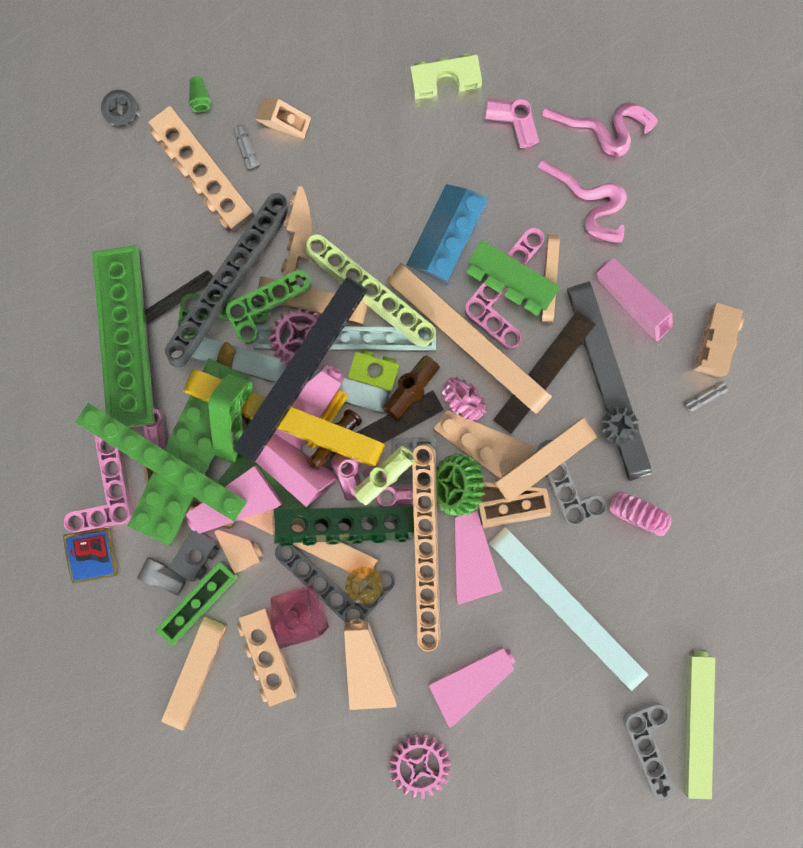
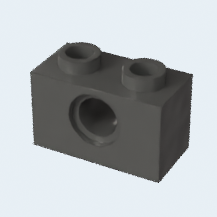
M191 530L168 568L191 582L196 581V579L201 580L207 570L205 567L209 559L213 560L219 551L217 547L219 541L204 532L199 534L197 530ZM194 549L201 552L202 557L199 562H194L191 559V552Z

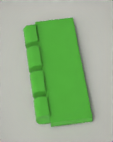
M481 240L467 263L471 265L467 274L479 281L486 274L489 277L485 281V285L501 293L504 286L507 287L508 290L504 296L518 305L521 304L524 298L528 301L524 308L538 316L541 309L547 310L560 289L558 285L484 240Z

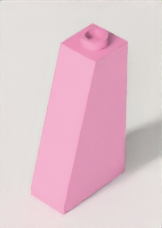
M612 258L609 262H604L598 268L597 277L599 283L654 341L658 342L673 328L672 311L618 261Z
M323 366L310 378L292 407L320 418L345 376L341 375L342 372L336 367ZM278 429L274 433L299 450L305 442L303 439Z
M273 434L255 461L306 507L325 494L338 478L335 473L323 465L319 470L311 468L307 463V460L310 458L309 456Z
M258 465L252 467L224 487L247 501L246 506L236 521L277 508L283 504V501ZM203 502L185 514L188 518L186 522L193 531L197 530L199 534L233 522Z
M474 511L469 515L455 517L456 601L459 605L500 592L502 588L478 512Z
M502 646L428 683L449 728L454 726L514 670L512 663L515 660L510 650L505 651Z

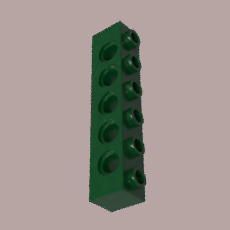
M413 506L274 510L272 517L274 544L279 543L280 546H291L294 543H303V545L310 546L317 544V542L336 545L341 541H349L350 544H360L363 541L384 543L386 540H395V542L403 543L412 539L414 535ZM364 522L369 523L372 529L366 530L361 524ZM391 522L395 528L388 529L384 523ZM323 524L326 530L318 531L315 525ZM338 524H347L349 526V530H341L338 527ZM300 525L303 531L296 532L291 526Z

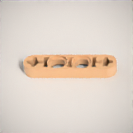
M548 234L544 277L557 285L560 235ZM556 295L547 310H541V322L553 323Z

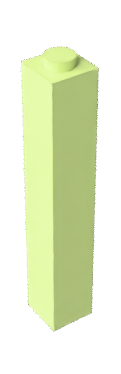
M694 651V655L688 654L684 794L692 799H712L715 657L708 655V651Z

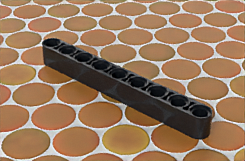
M348 276L345 278L233 448L234 451L253 463L257 460L368 290L366 287Z

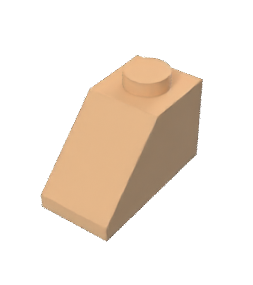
M262 98L255 120L271 129L304 138L311 117L280 99Z
M224 530L215 531L234 574L262 561L260 556L263 553L258 543L254 544L250 539Z

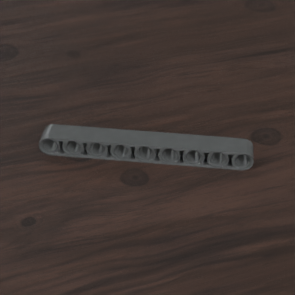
M273 193L266 199L167 343L165 354L173 367H183L187 364L285 220L288 206L284 195ZM274 205H282L280 209L272 208ZM264 222L270 223L268 227L260 226ZM249 241H258V243L254 246L248 245ZM239 258H243L246 260L242 264L235 263V261ZM225 277H233L232 281L223 282ZM213 295L221 296L217 301L210 300ZM202 313L208 314L206 319H197ZM188 332L195 333L194 337L190 339L184 338ZM182 351L180 357H171L173 352Z
M590 281L567 288L573 313L575 314L578 310L596 324L583 343L606 413L616 407H625L633 412ZM622 416L619 422H611V424L618 428L617 435H619L622 429L630 428L623 424L624 416ZM640 431L637 432L634 439L630 442L616 444L629 481L652 474Z

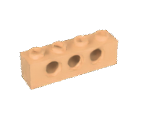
M268 608L241 616L237 627L240 635H245L247 641L245 650L248 658H253L255 666L252 667L255 679H260L263 688L260 689V694L263 701L268 702V705L272 706L295 698L297 692ZM255 629L263 631V641H256L253 638V631ZM261 652H269L272 655V661L270 663L262 662L260 659ZM271 673L277 674L280 679L279 684H270L268 682V675Z

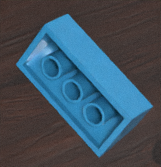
M446 184L406 265L447 284L484 211L488 199L469 189Z

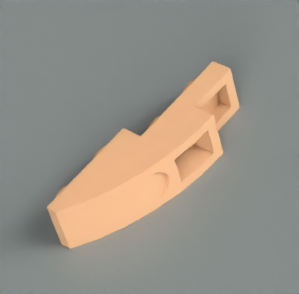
M298 186L297 192L293 191L290 200V205H293L291 214L287 213L284 222L288 234L294 235V238L290 237L287 250L290 253L288 260L284 259L281 272L284 273L283 276L297 271L300 260L309 262V257L306 255L305 250L307 241L312 236V218L307 197L301 186Z

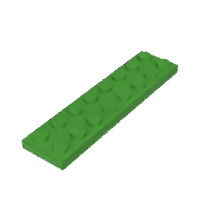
M132 245L93 251L106 414L128 428L155 424L139 247Z
M209 358L202 372L222 380L228 374L247 381L251 379L249 376ZM190 395L164 450L204 475L216 450L213 448L208 402ZM153 472L127 526L171 546L194 497Z

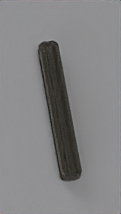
M206 270L146 309V325L181 303L185 295L195 294L207 286L213 278L211 272Z

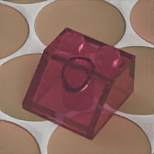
M312 585L271 598V630L279 649L320 638L329 628Z

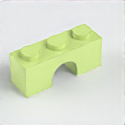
M466 53L455 59L443 57L433 63L420 61L415 63L414 66H410L415 99L436 96V83L443 76L453 77L458 83L459 91L481 88L482 85L478 55L472 56V54Z

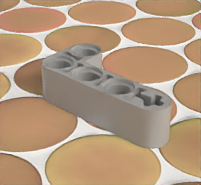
M551 440L541 442L537 447V451ZM565 461L559 465L562 469L560 478H554L551 472L546 475L562 517L568 524H581L605 513L607 503L601 496H590L580 500ZM564 486L568 487L571 491V496L567 500L562 499L559 494L560 489ZM594 499L598 500L601 504L600 510L596 513L592 512L589 506L590 502ZM572 508H576L580 513L576 521H572L568 517V512Z
M651 702L627 712L623 717V724L651 793L658 800L665 801L671 798L674 789L651 730L665 724L669 718V713L660 703ZM655 708H660L662 711L661 717L658 719L651 718V712ZM633 717L640 718V724L636 728H631L629 724ZM648 739L649 746L643 750L639 749L638 744L640 740ZM651 761H657L658 763L654 771L647 770V765ZM655 778H659L660 782L664 785V791L661 793L658 791L659 785Z

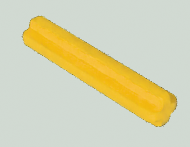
M338 389L320 418L332 423L346 401L348 393ZM305 441L307 446L316 448V444Z

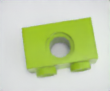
M361 350V353L355 351L348 379L382 388L392 393L400 365L396 364V359L387 356L379 359L374 357L375 353L367 350ZM373 364L381 367V372L377 376H372L368 373V368Z

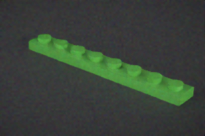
M87 403L75 421L76 424L233 522L237 520L247 504V501L90 403Z

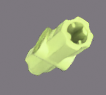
M401 446L379 467L374 468L370 475L354 489V496L358 501L368 505L390 484L395 483L398 477L415 462L412 452ZM382 471L386 475V480L382 476Z

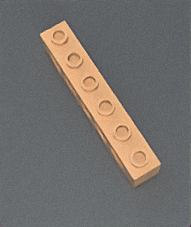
M171 106L149 121L152 127L150 130L151 134L157 142L162 140L165 143L164 151L171 160L175 157L179 161L178 169L185 177L189 175L192 178V187L198 194L203 192L207 198L204 202L212 212L217 210L221 216L218 220L226 230L231 228L233 232H236L255 217L250 207ZM171 132H178L176 139H168V135ZM185 149H191L192 154L189 157H181ZM198 167H206L204 174H195V170ZM212 184L220 185L216 193L209 192V187ZM225 202H233V208L231 210H222V206Z

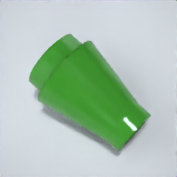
M200 76L192 77L189 79V106L192 107L194 112L207 111L210 108L211 99L203 83V78Z

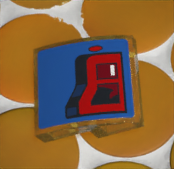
M109 527L65 534L63 536L66 560L72 583L117 576L118 569L113 553L114 545Z

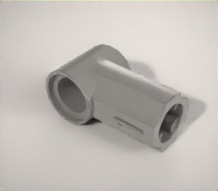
M147 557L137 577L146 584L154 587L158 586L176 596H179L187 580L180 574L166 568L165 564L150 557Z

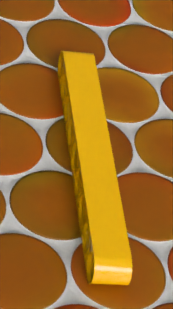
M192 369L183 391L209 402L212 392L223 380ZM252 392L248 400L241 407L242 416L252 419L266 397ZM291 407L277 428L280 431L372 467H377L385 445L379 441Z

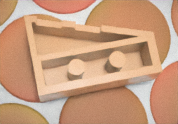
M483 482L487 484L483 486L485 495L481 496L483 503L478 504L483 529L551 515L552 511L547 489L530 487L508 502L495 483Z

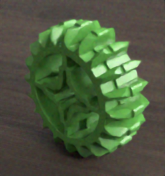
M462 454L449 455L444 460L439 461V467H436L437 504L440 505V510L445 511L446 514L455 515L456 517L469 515L478 509V504L483 503L481 496L485 495L483 486L487 485L483 483L485 475L481 473L482 467L477 465V460L472 459L471 456Z

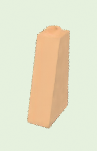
M361 619L345 622L344 635L349 710L396 707V693L369 622Z

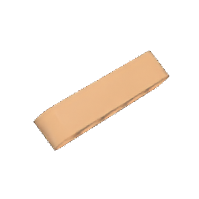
M260 277L258 288L277 279ZM286 283L290 289V292H293L290 283ZM277 287L274 290V296L278 298L284 296L285 288ZM310 288L307 293L280 306L294 310L301 307L303 312L309 308L311 309V314L318 312L321 316L335 293ZM263 297L255 298L256 300L261 302L265 301ZM361 301L348 322L363 325L368 305Z
M583 417L495 482L496 486L507 501L510 502L593 441L597 434Z
M204 617L163 715V723L182 731L185 729L227 625Z

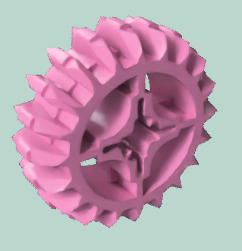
M298 307L297 313H293V310L289 308V315L286 316L285 313L281 312L282 320H274L276 326L270 327L272 334L268 336L270 342H273L270 344V349L275 350V358L281 357L280 361L282 364L288 360L290 362L295 355L290 350L299 349L303 343L299 338L296 339L295 333L300 337H304L305 340L319 318L318 312L311 315V309L307 308L305 313H302L301 307ZM296 323H306L307 325L300 327ZM288 328L291 335L286 339L287 342L282 345V335Z
M617 492L611 501L609 510L612 514L650 533L664 536L671 526L672 517L670 514L633 495Z
M415 734V742H411L409 736L405 737L406 746L401 741L397 744L401 751L397 749L392 750L393 755L397 756V758H389V762L395 764V766H390L388 771L391 773L396 772V774L391 776V781L399 779L400 781L397 782L396 788L399 789L404 785L403 794L406 795L410 789L412 790V798L416 797L417 792H421V798H425V791L427 790L433 796V787L441 791L442 787L438 782L446 784L448 781L442 775H450L451 773L449 769L444 768L451 765L450 760H443L449 755L448 751L440 753L444 747L443 744L440 743L435 747L436 738L434 737L428 743V736L426 734L423 736V741H419L418 734ZM415 748L425 749L419 756L414 757L406 754ZM431 752L438 759V772L433 770V767L428 764ZM424 759L423 764L426 769L420 768L415 774L416 765H413V763L419 764ZM401 760L406 762V765L412 770L408 780L401 772ZM421 776L433 778L431 781L427 783H415L417 779Z

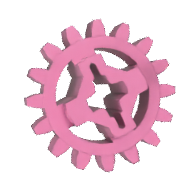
M451 377L442 386L443 390L441 393L445 395L444 400L450 403L449 407H452L456 414L461 413L464 419L468 417L470 421H478L487 411L485 409L487 405L483 403L484 398L479 396L477 388L471 383L468 385L464 379L461 381L458 377L455 379Z

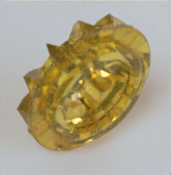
M359 567L352 570L349 574L345 588L348 596L353 601L359 604H369L380 596L383 582L379 573L374 569ZM367 578V584L373 590L364 589L360 594V586L355 581L363 582Z

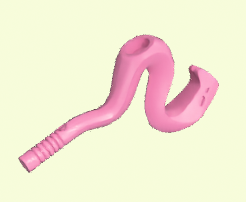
M623 103L616 108L613 116V123L617 132V140H614L606 126L598 119L591 117L575 118L546 107L542 114L544 117L552 118V120L560 121L569 126L592 128L596 132L603 150L615 157L626 154L631 144L630 133L623 121L624 116H630L641 122L645 126V134L650 132L658 121L645 108L634 103Z
M542 160L538 168L564 181L578 197L585 200L610 198L608 203L598 206L588 213L585 218V227L591 235L599 239L621 243L624 238V225H620L616 230L598 225L596 218L620 210L627 200L626 191L615 183H606L595 188L586 189L572 175Z

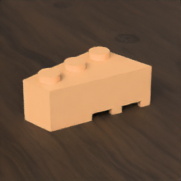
M717 302L712 305L692 370L716 378L728 374L732 355L738 341L736 339L737 334L744 322L742 317L743 310Z

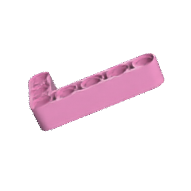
M537 228L528 229L507 255L512 257L517 252L523 254L525 259L521 264L526 266L543 244L544 235L541 230ZM534 235L538 238L539 243L531 245L528 243L527 237ZM483 283L467 302L465 315L504 349L513 350L521 341L520 331L491 308L507 287L504 286L501 293L495 291L496 295L488 298L484 295L483 290L489 286ZM476 304L480 306L482 311L479 315H473L469 312V307ZM489 319H495L498 321L499 327L491 330L487 327L486 323ZM507 333L514 334L517 339L516 343H506L504 335Z
M94 435L107 505L68 513L64 518L63 524L70 532H83L127 523L134 513L123 452L115 447L107 452L104 449L105 441ZM111 462H116L118 465V470L115 474H111L108 471V466ZM116 484L122 487V493L118 497L114 496L112 492ZM121 506L126 509V516L123 519H119L116 514L117 509ZM98 511L102 512L104 516L100 524L94 520V515ZM76 515L81 519V524L78 528H74L72 525V519Z

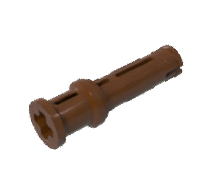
M347 409L343 413V418L334 424L352 431L356 426H360L362 419L356 412ZM319 446L315 453L307 460L308 465L313 469L319 470L333 451Z

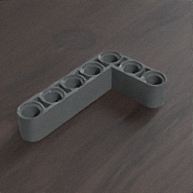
M278 545L275 549L277 560L344 622L350 621L347 616L350 609L358 610L360 619L364 620L395 585L393 573L386 570L380 571L353 600L296 546H288L292 550V556L289 559L282 558L280 550L284 546ZM300 562H306L309 565V571L305 575L297 571V565ZM381 575L390 576L392 583L389 587L380 586L378 579ZM320 577L326 581L324 590H317L314 587V580ZM366 592L375 594L376 601L373 604H366L363 601V595ZM334 593H339L343 597V603L339 606L331 603V595Z

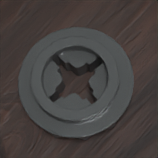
M125 90L109 92L101 103L103 117L108 123L116 126L127 125L128 122L134 119L138 111L136 100ZM116 100H117L118 103H120L122 106L126 105V106L122 109V110H123V115L119 114L118 111H114V109L117 108V106H116V104H117V103H116Z
M616 407L604 415L601 424L602 432L610 442L625 444L636 436L639 431V421L634 412L625 407ZM622 416H624L623 424L630 428L622 429L619 435H617L618 428L611 424V422H619Z

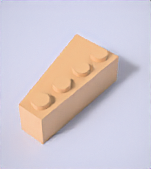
M448 410L433 429V431L465 455L477 460L480 466L498 479L526 460L535 448L482 424L470 421L467 418L464 419L462 416Z

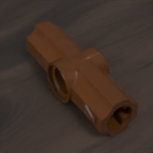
M425 355L410 373L403 374L398 380V388L382 407L384 412L391 418L399 420L412 402H417L423 397L424 387L440 368L438 363Z

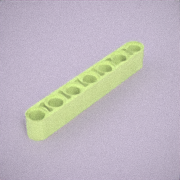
M317 234L309 237L305 252L313 262L340 284L347 277V273L354 272L358 276L356 282L364 287H372L376 291V294L372 296L365 294L362 301L417 346L425 347L432 342L436 332L432 324L325 237ZM318 243L322 246V250L315 252L311 249L310 245ZM330 258H337L340 261V265L332 266L328 260ZM389 301L393 304L394 309L386 310L382 303ZM403 315L408 316L411 319V324H403L400 317ZM418 331H427L429 339L420 338Z

